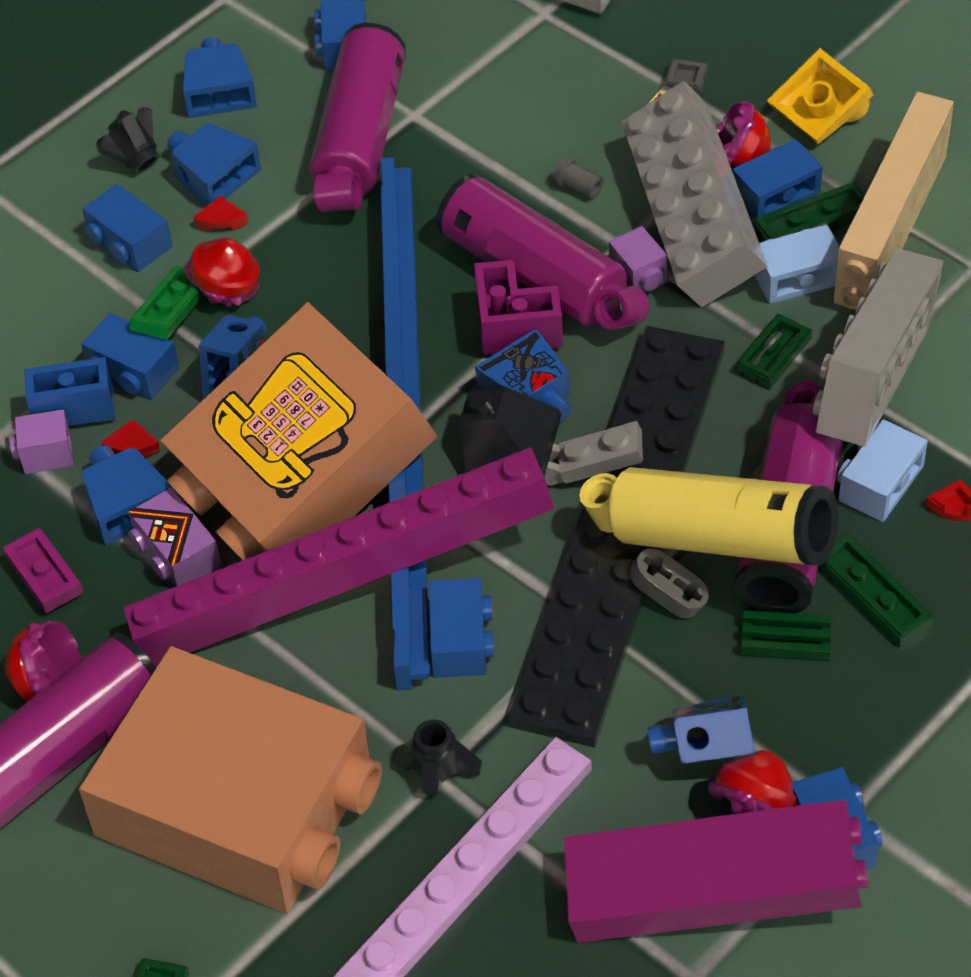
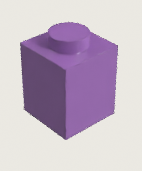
M643 226L609 241V257L624 267L627 273L626 286H635L646 292L654 290L667 282V255Z
M64 409L15 417L16 434L9 435L10 448L13 459H21L25 474L74 466L71 433Z

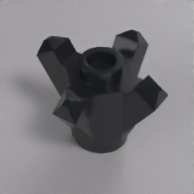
M147 107L138 109L136 118L131 112L124 110L119 112L116 120L108 126L109 133L96 142L98 153L124 163L127 168L132 167L135 173L148 169L160 157L156 151L157 145L153 139L152 110Z
M431 719L422 722L416 728L413 738L397 750L394 765L407 771L416 769L422 776V793L428 796H435L439 793L442 782L456 773L461 774L466 779L479 776L482 760L456 740L452 727H449L441 720Z

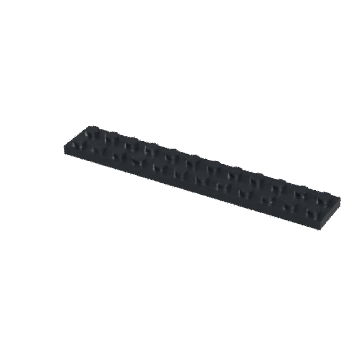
M646 326L611 428L634 421L638 422L642 430L643 461L642 463L606 473L617 478L620 473L629 467L685 472L724 354L725 341ZM583 506L511 709L509 728L596 747L645 593L633 584L629 569L643 550L649 548L660 550L659 547L622 543L614 536L613 532L601 531ZM648 566L647 572L652 575L654 567Z

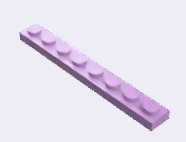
M555 737L334 977H404L590 773L592 761Z

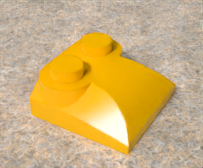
M819 48L767 102L819 144L845 122H853L862 118L867 113L870 106L869 99L874 94L867 84Z

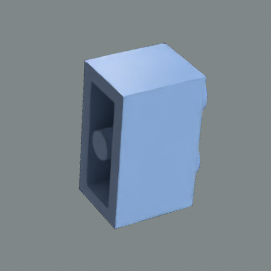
M828 225L805 229L794 234L768 239L759 243L768 267L754 276L769 304L835 286L839 245Z
M883 419L872 433L866 446L859 445L858 453L854 459H847L841 466L837 476V482L841 483L839 501L884 522L924 467L928 440Z

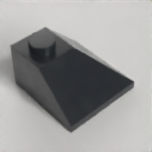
M508 387L468 391L459 420L465 473L531 447L545 477L562 416L560 410Z

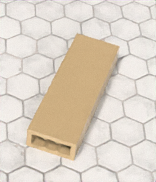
M917 91L839 247L833 303L856 310L861 296L866 297L871 279H877L882 261L889 262L896 248H903L947 156L954 101Z

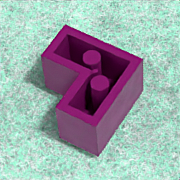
M514 260L474 263L483 355L495 354L534 329L540 332L551 348L563 347L562 311L558 285L518 289Z

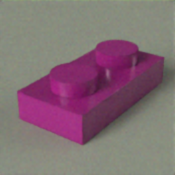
M41 528L3 547L6 559L45 613L83 593L80 581Z

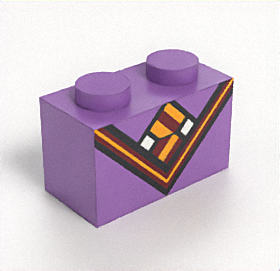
M172 487L128 512L133 528L128 531L130 539L140 553L147 551L151 556V564L160 579L165 580L168 578L176 587L207 575L222 566L216 540Z

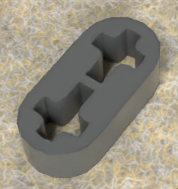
M649 548L643 550L629 569L630 578L638 589L680 618L694 617L707 603L709 598L708 589L699 577L658 549ZM649 565L656 569L654 576L647 572ZM684 591L691 595L689 602L682 598Z

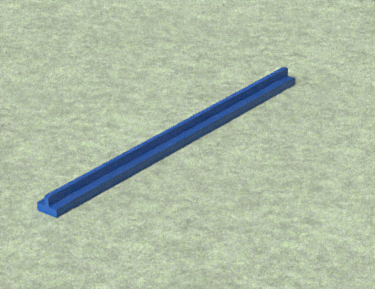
M394 157L380 158L383 185H381L386 376L413 400L421 412L412 172L410 167L395 168ZM422 452L389 483V503L424 489ZM426 560L391 573L393 634H395L394 673L397 691L412 690V680L429 679L430 675Z

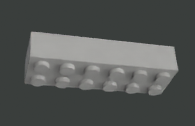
M682 81L622 120L621 122L677 285L702 308L767 268L766 260L709 108L701 97L685 81Z
M896 248L889 262L882 261L877 279H871L866 297L861 296L858 302L855 316H849L844 334H838L832 354L827 353L823 360L820 378L826 380L824 390H819L813 407V414L819 416L816 433L860 446H866L929 330L944 260Z

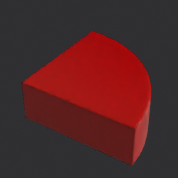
M219 196L193 216L194 224L197 228L213 232L212 228L230 227L231 230H236L248 223L247 213L222 196Z
M133 419L101 441L102 446H109L115 455L129 448L137 449L144 458L160 451L159 442Z
M960 479L929 495L926 499V507L936 515L948 520L971 521V489Z

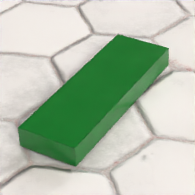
M174 266L130 318V331L165 340L169 339L204 295L198 286L192 284L184 273V267Z

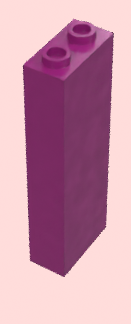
M845 799L564 837L569 925L577 942L582 943L862 907L860 889L869 888L865 860H856L854 846L863 845L859 816L850 817Z

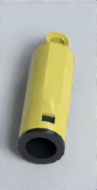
M629 467L620 473L617 478L608 473L592 476L583 484L579 494L582 505L596 526L601 531L613 532L614 536L625 544L820 566L828 559L837 536V502L834 493L828 486Z

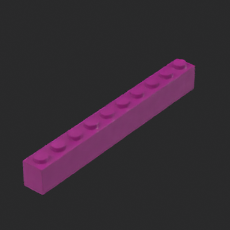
M530 447L125 606L124 611L133 642L142 649L154 666H158L170 646L191 653L555 508L543 473Z

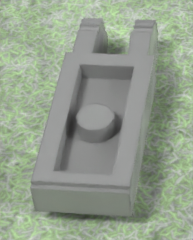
M634 421L560 442L559 445L554 444L544 477L546 484L550 486L562 482L567 484L597 474L642 463V430L638 422Z

